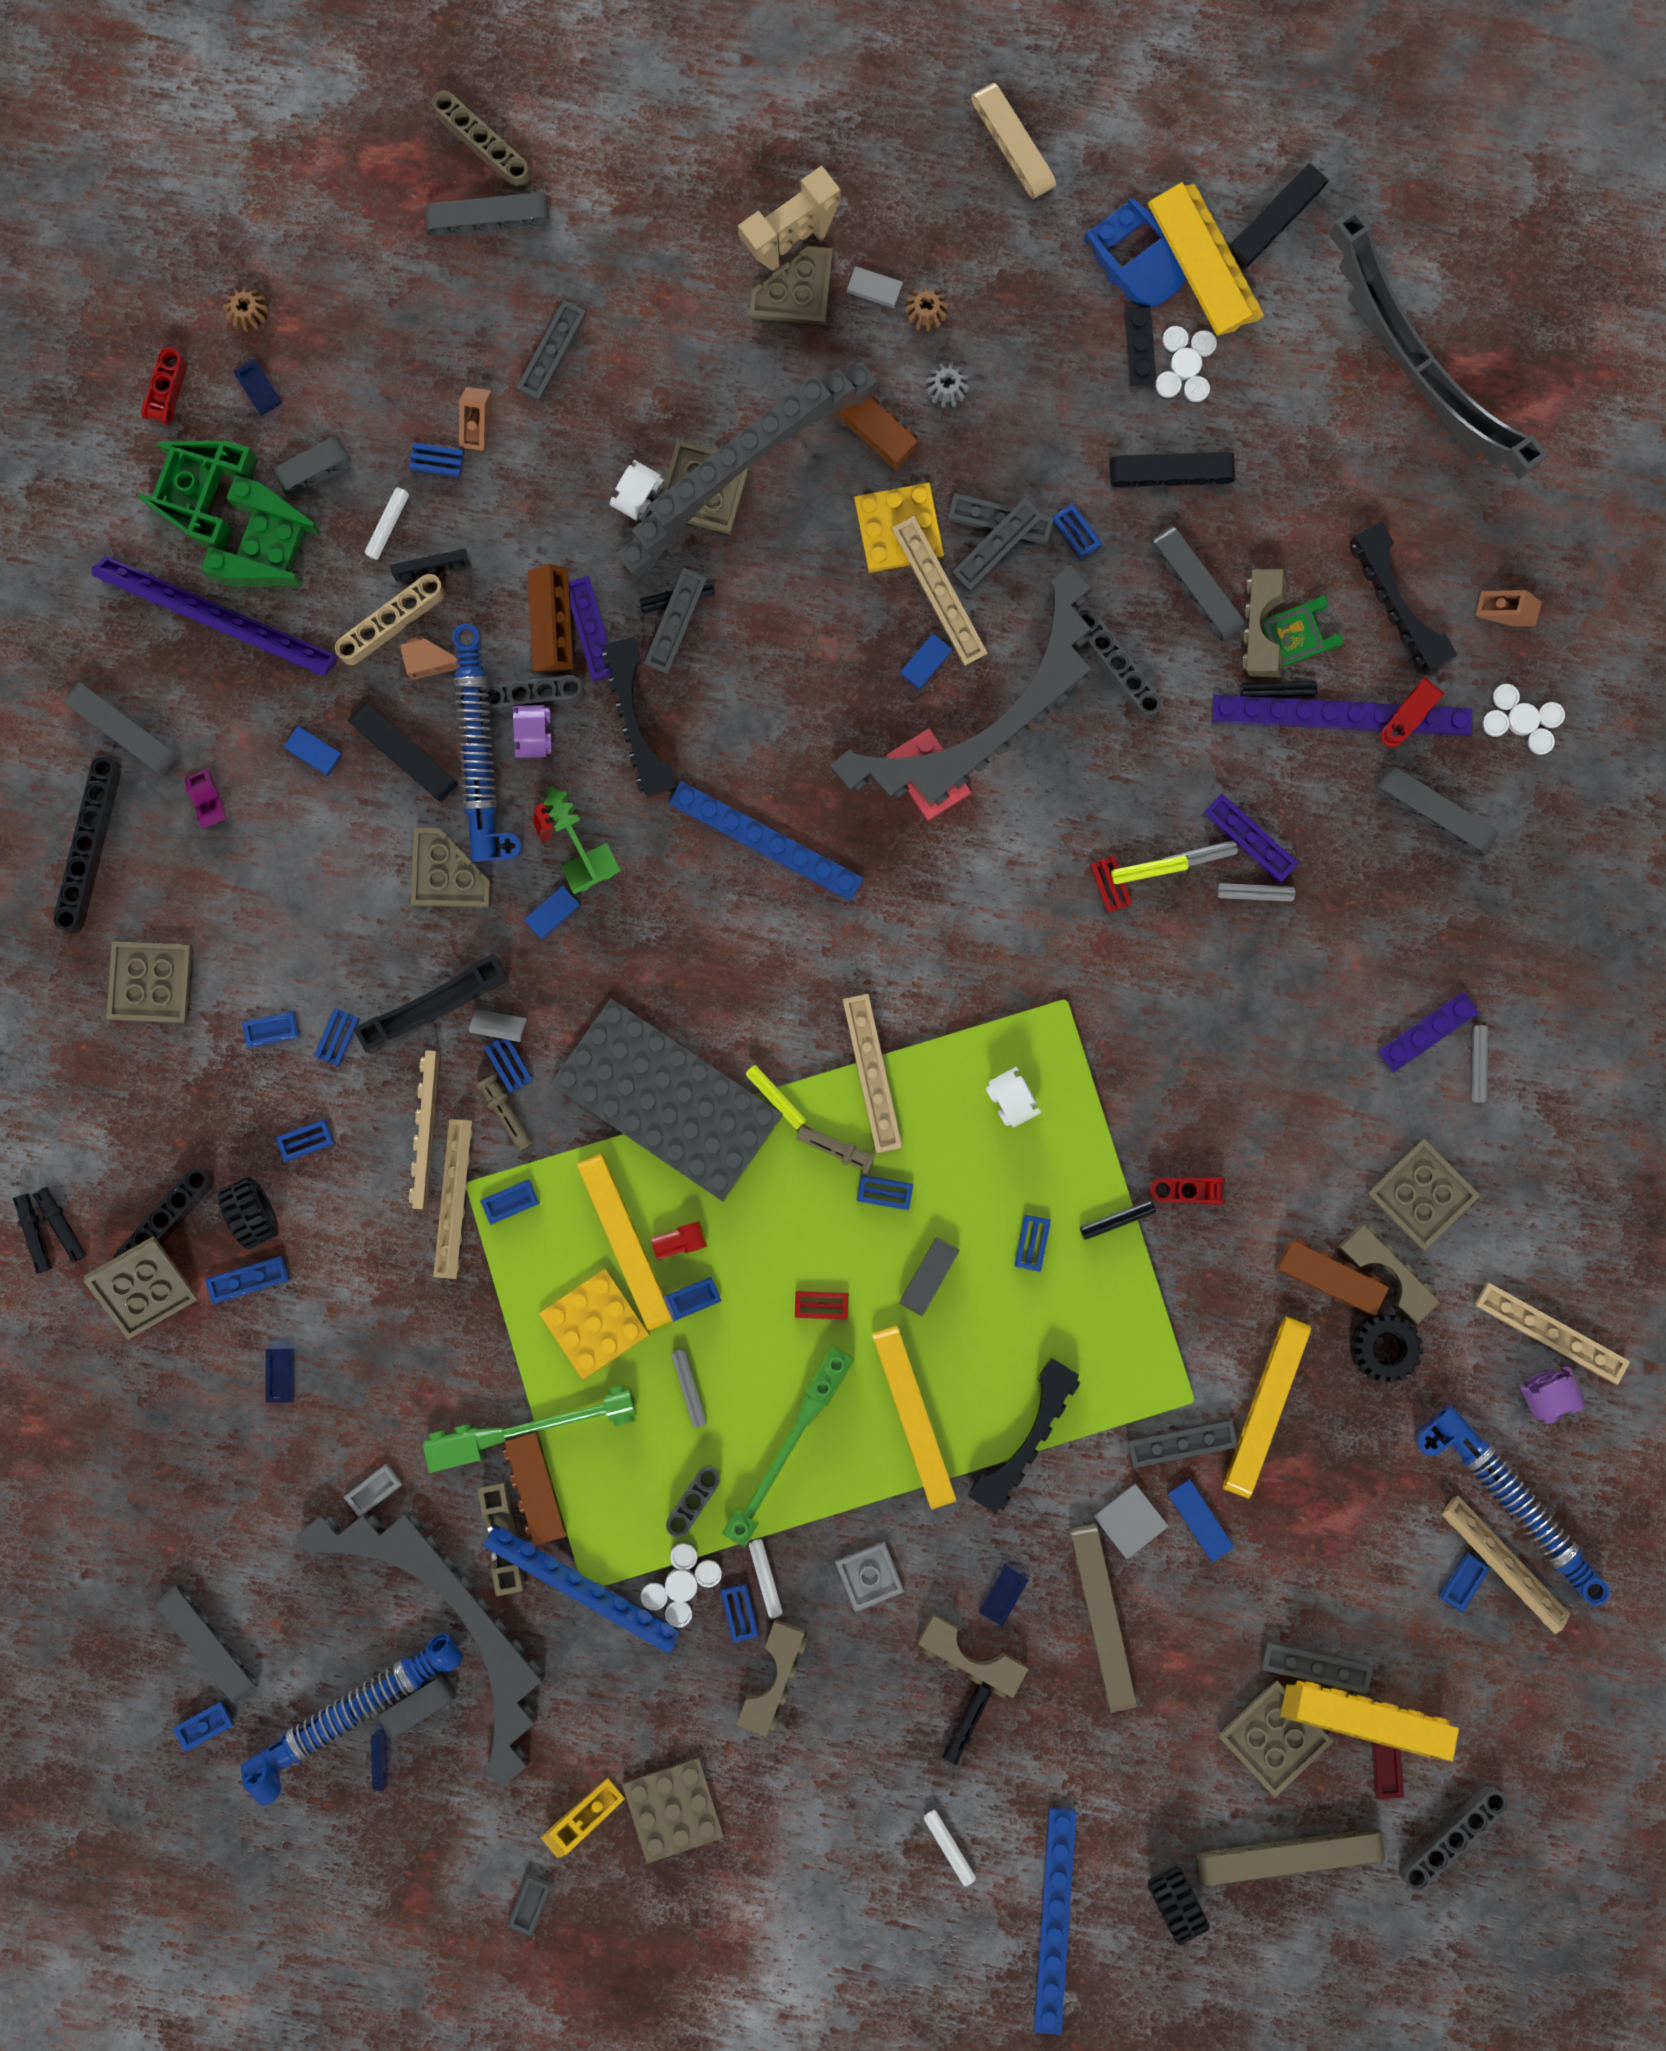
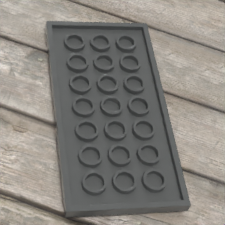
M611 998L550 1083L553 1087L722 1202L725 1201L783 1117L782 1113Z

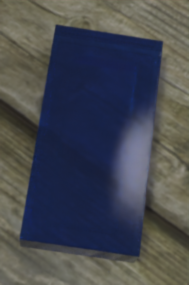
M255 359L233 371L260 416L282 404V401Z
M266 1349L265 1403L294 1402V1349Z
M1005 1565L979 1613L1003 1627L1029 1579Z
M384 1730L376 1731L371 1736L373 1791L384 1790L388 1785L387 1743Z

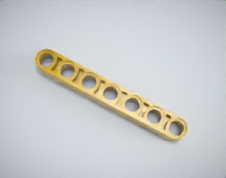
M602 1153L577 1163L579 1172L648 1331L673 1321L663 1299L664 1295Z
M1287 1316L1283 1318L1238 1440V1447L1234 1451L1225 1476L1224 1490L1247 1499L1252 1495L1309 1338L1310 1325Z
M895 1325L872 1333L930 1508L933 1510L956 1502L955 1494L898 1326Z

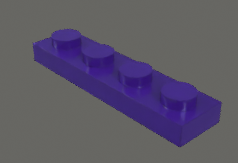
M585 576L569 581L570 605L592 681L612 677L611 667H605L601 653L606 651L604 644H607L608 640L590 578Z
M1221 793L1204 811L1203 814L1231 840H1234L1244 852L1277 882L1281 883L1299 864L1224 794Z
M1462 992L1378 1050L1377 1053L1390 1071L1394 1073L1479 1012L1465 992Z

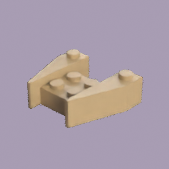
M820 166L801 180L800 193L764 218L760 211H757L738 225L739 237L760 263L775 272L779 269V254L784 255L798 240H805L812 233L819 242L824 240L840 203V188L823 166Z

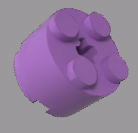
M544 705L513 706L515 758H538L551 754V733H545V729H550V708H544Z
M1561 1367L1562 1372L1555 1373L1553 1369L1541 1372L1526 1381L1527 1387L1521 1385L1520 1389L1534 1419L1544 1420L1545 1424H1550L1560 1419L1559 1415L1566 1412H1578L1585 1407L1583 1404V1394L1570 1367Z

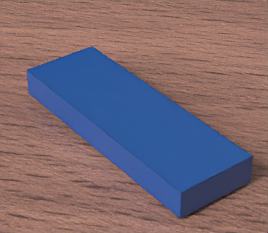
M281 1255L206 1278L205 1281L212 1304H217L288 1282L290 1278L284 1257Z
M1190 1479L1167 1493L1211 1562H1214L1234 1548Z

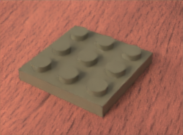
M677 440L662 494L712 456L717 450ZM750 466L703 506L688 524L731 535Z
M112 942L106 1019L112 1021L187 1024L192 946L185 944Z
M1422 1139L1367 1193L1379 1208L1422 1251H1425L1480 1197L1465 1179L1425 1139Z
M154 1236L83 1276L84 1283L128 1340L197 1301V1294Z
M1276 1679L1218 1734V1737L1275 1798L1333 1743L1332 1739L1319 1727L1280 1717L1285 1689Z
M700 1757L623 1782L622 1786L647 1864L724 1838L723 1829Z

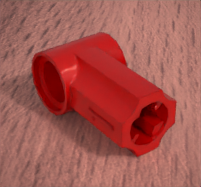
M700 1221L678 1227L676 1231L651 1238L657 1260L707 1247Z

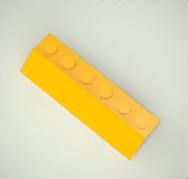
M1183 182L1150 200L1147 204L1216 335L1234 332L1241 325L1259 321L1264 314L1196 185L1184 186Z

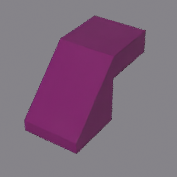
M206 769L184 778L186 792L196 807L197 821L203 829L225 820L224 804L210 770Z

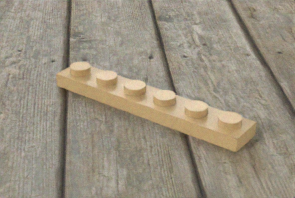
M915 516L891 528L964 667L987 655L988 653Z
M869 994L843 999L876 1154L901 1149V1139Z
M425 1050V1057L420 1059V1072H424L423 1083L418 1085V1098H421V1109L416 1110L415 1122L419 1125V1134L414 1136L413 1149L417 1151L416 1161L412 1162L411 1176L415 1177L414 1188L411 1187L409 1191V1203H413V1209L427 1210L440 1060V1053L437 1051Z
M449 1119L433 1277L457 1279L459 1249L462 1242V1219L465 1214L464 1198L467 1190V1168L470 1163L469 1148L473 1134L471 1128L472 1121Z
M1491 1283L1485 1284L1474 1305L1615 1385L1619 1384L1630 1363L1629 1360Z
M1458 1495L1451 1499L1442 1513L1448 1523L1464 1537L1467 1543L1481 1555L1485 1562L1499 1574L1504 1582L1516 1592L1523 1602L1534 1611L1554 1634L1562 1631L1571 1614Z

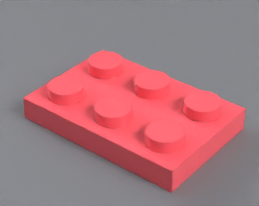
M930 728L887 754L886 758L918 757L940 752L943 748ZM911 784L908 785L910 788L908 793L927 822L971 795V791L966 784L960 789H957L955 786L948 792L950 797L940 806L935 803L930 807Z

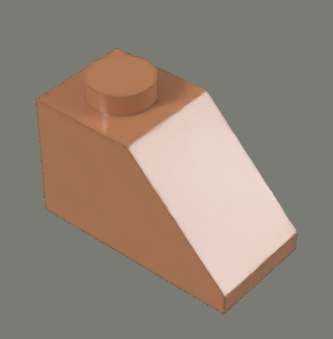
M465 388L459 400V447L485 450L491 416V390Z
M1527 590L1481 591L1475 615L1510 626H1536L1542 602Z
M415 637L406 640L405 644L400 645L406 673L411 680L456 670L460 667V665H456L458 659L454 655L427 639Z

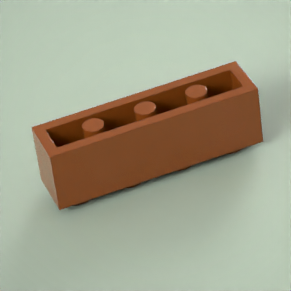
M874 395L860 406L854 405L834 413L895 470L917 450L918 440H916V434L908 427L903 428L898 423L899 420L896 415L890 410L886 412Z
M546 564L528 570L533 672L548 675L573 669L568 568Z
M1297 1238L1296 1242L1293 1240L1287 1242L1275 1270L1369 1316H1376L1389 1287L1382 1284L1384 1281L1382 1278L1371 1273L1367 1277L1358 1272L1359 1267L1346 1261L1342 1265L1334 1261L1336 1256L1324 1250L1318 1253L1310 1249L1312 1245L1302 1239Z
M538 1432L506 1441L503 1455L506 1463H511L513 1473L510 1474L513 1488H518L521 1499H518L517 1503L521 1515H526L528 1525H525V1532L528 1540H533L534 1546L567 1536Z

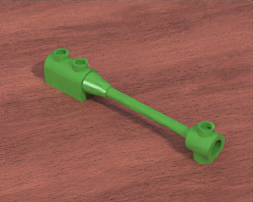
M831 1346L805 1390V1396L796 1424L745 1511L742 1512L736 1509L722 1532L726 1537L739 1545L746 1546L759 1524L753 1518L806 1426H809L825 1406H828L854 1362V1358Z
M624 1385L608 1389L609 1394L604 1395V1404L506 1429H471L470 1424L455 1427V1433L445 1435L444 1430L429 1434V1440L424 1441V1454L428 1471L432 1473L480 1461L486 1458L485 1448L501 1444L507 1439L607 1414L610 1422L613 1421L614 1426L635 1421L634 1415H637L634 1395L631 1389L625 1390Z

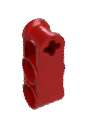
M167 347L159 352L148 392L141 409L143 419H156L168 426L173 420L175 406L187 370L185 359L174 348ZM177 358L176 364L168 367L169 361ZM164 383H170V386L167 390L161 391V387Z
M1423 677L1381 731L1380 738L1383 744L1391 748L1398 747L1428 715V711L1444 695V692L1427 678ZM1394 729L1398 731L1396 737L1392 735Z
M1160 1178L1150 1182L1147 1193L1151 1200L1158 1203L1225 1205V1200L1223 1199V1183L1225 1178ZM1159 1183L1164 1184L1167 1188V1194L1163 1198L1157 1196L1155 1188ZM1185 1183L1193 1188V1194L1190 1198H1186L1182 1194V1186Z

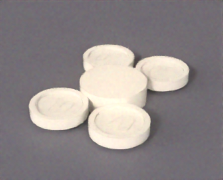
M1172 326L1165 331L1162 339L1164 347L1170 352H1175L1170 363L1171 372H1164L1158 376L1155 384L1156 390L1162 397L1172 398L1179 393L1181 380L1186 381L1184 386L1186 398L1192 402H1201L1207 398L1210 391L1208 381L1201 376H1197L1202 366L1201 357H1207L1215 351L1217 346L1216 337L1209 331H1199L1191 340V348H1185L1189 339L1186 330L1179 326Z
M1510 684L1500 685L1493 693V702L1499 709L1510 710L1508 716L1498 710L1486 714L1482 721L1484 731L1490 736L1498 737L1503 735L1509 728L1517 735H1529L1527 743L1533 753L1544 755L1550 752L1555 744L1553 734L1547 729L1537 728L1540 723L1546 728H1556L1561 725L1565 719L1563 707L1558 703L1548 702L1538 711L1531 704H1518L1520 695L1516 687Z
M684 1542L675 1545L671 1551L670 1559L673 1566L677 1569L668 1574L665 1587L659 1583H650L641 1592V1602L649 1610L663 1608L668 1596L674 1600L666 1607L665 1617L671 1626L677 1628L686 1626L692 1618V1609L686 1601L695 1595L697 1582L703 1587H713L719 1583L722 1576L719 1564L713 1560L701 1561L696 1566L695 1575L692 1571L688 1570L697 1561V1551L694 1546Z

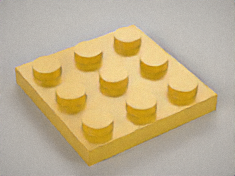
M930 483L854 497L868 573L910 565L891 528L915 516L937 559H944Z
M607 1269L602 1270L539 1313L582 1380L650 1335Z

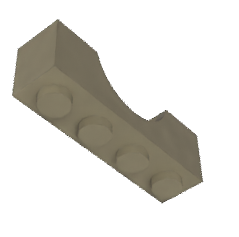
M1283 569L1252 570V578L1247 579V593L1251 594L1250 603L1246 604L1245 611L1246 619H1249V628H1245L1244 643L1248 644V654H1243V669H1247L1250 677H1281L1282 650L1279 645L1271 642L1264 636L1263 623L1271 609L1285 602L1286 574Z
M1358 1226L1337 1249L1357 1267L1373 1263L1387 1269L1396 1283V1297L1393 1306L1411 1324H1418L1439 1303L1435 1298L1437 1293L1427 1283L1422 1285L1416 1279L1418 1276L1416 1271L1408 1264L1404 1266L1397 1259L1399 1257L1398 1253L1389 1245L1385 1247L1378 1240L1380 1235L1372 1227Z
M508 1481L479 1487L477 1491L481 1514L485 1520L488 1535L493 1526L497 1525L518 1537ZM491 1551V1571L496 1596L523 1591L526 1588L524 1570Z
M932 1613L917 1641L918 1645L921 1646L920 1651L931 1658H934L936 1655L945 1660L943 1664L958 1672L960 1668L968 1672L967 1677L979 1685L984 1681L992 1686V1692L1002 1698H1005L1006 1695L1014 1697L1028 1671L1026 1664L1004 1652L988 1661H976L967 1657L957 1644L956 1625L935 1613Z
M778 1619L774 1620L765 1649L770 1652L776 1662V1679L766 1691L746 1696L736 1726L767 1737L769 1730H775L779 1715L775 1714L778 1704L784 1706L789 1692L788 1689H785L788 1678L794 1679L798 1664L794 1663L797 1653L803 1654L808 1640L803 1637L805 1634L804 1629Z

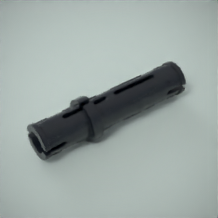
M44 1187L35 1192L32 1196L44 1213L43 1219L51 1225L68 1254L71 1263L87 1256V1253L62 1213L64 1209L62 1206H58L49 1188Z
M27 1193L12 1198L18 1213L19 1221L17 1223L24 1232L36 1274L53 1269L39 1228L38 1221L40 1219L35 1214L30 1194Z
M977 1684L957 1728L951 1732L953 1736L942 1755V1758L957 1765L966 1745L970 1744L973 1730L993 1693L988 1687Z

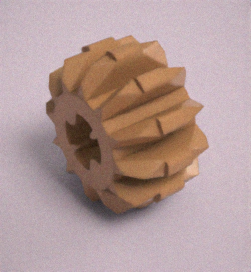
M925 285L922 293L915 289L913 297L908 296L906 301L908 306L905 307V314L909 315L908 322L910 324L916 322L917 330L924 325L927 332L930 331L931 325L936 328L940 327V321H945L947 317L945 312L948 310V304L944 302L945 295H937L936 287L931 292H928V288Z
M245 286L240 293L234 288L233 292L235 295L233 297L226 295L228 304L223 305V309L227 313L226 319L228 322L233 323L232 325L237 330L242 327L245 332H248L250 326L258 330L257 323H266L263 315L268 314L264 296H259V292L256 289L249 291L248 287Z

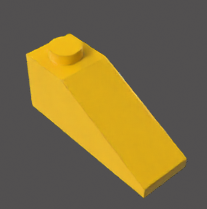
M607 1778L540 1838L557 1859L563 1857L623 1802L625 1798Z

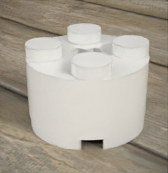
M633 460L632 466H628L615 489L619 492L616 498L612 497L609 505L636 521L639 519L641 521L645 520L650 512L648 505L651 503V499H657L663 489L664 479H662V475Z
M1017 1066L988 1081L990 1086L986 1087L991 1100L994 1103L999 1102L1002 1108L998 1111L1002 1121L1006 1126L1011 1125L1013 1128L1041 1114L1039 1108L1035 1110L1033 1106L1037 1105V1102L1021 1075L1016 1076L1020 1072Z

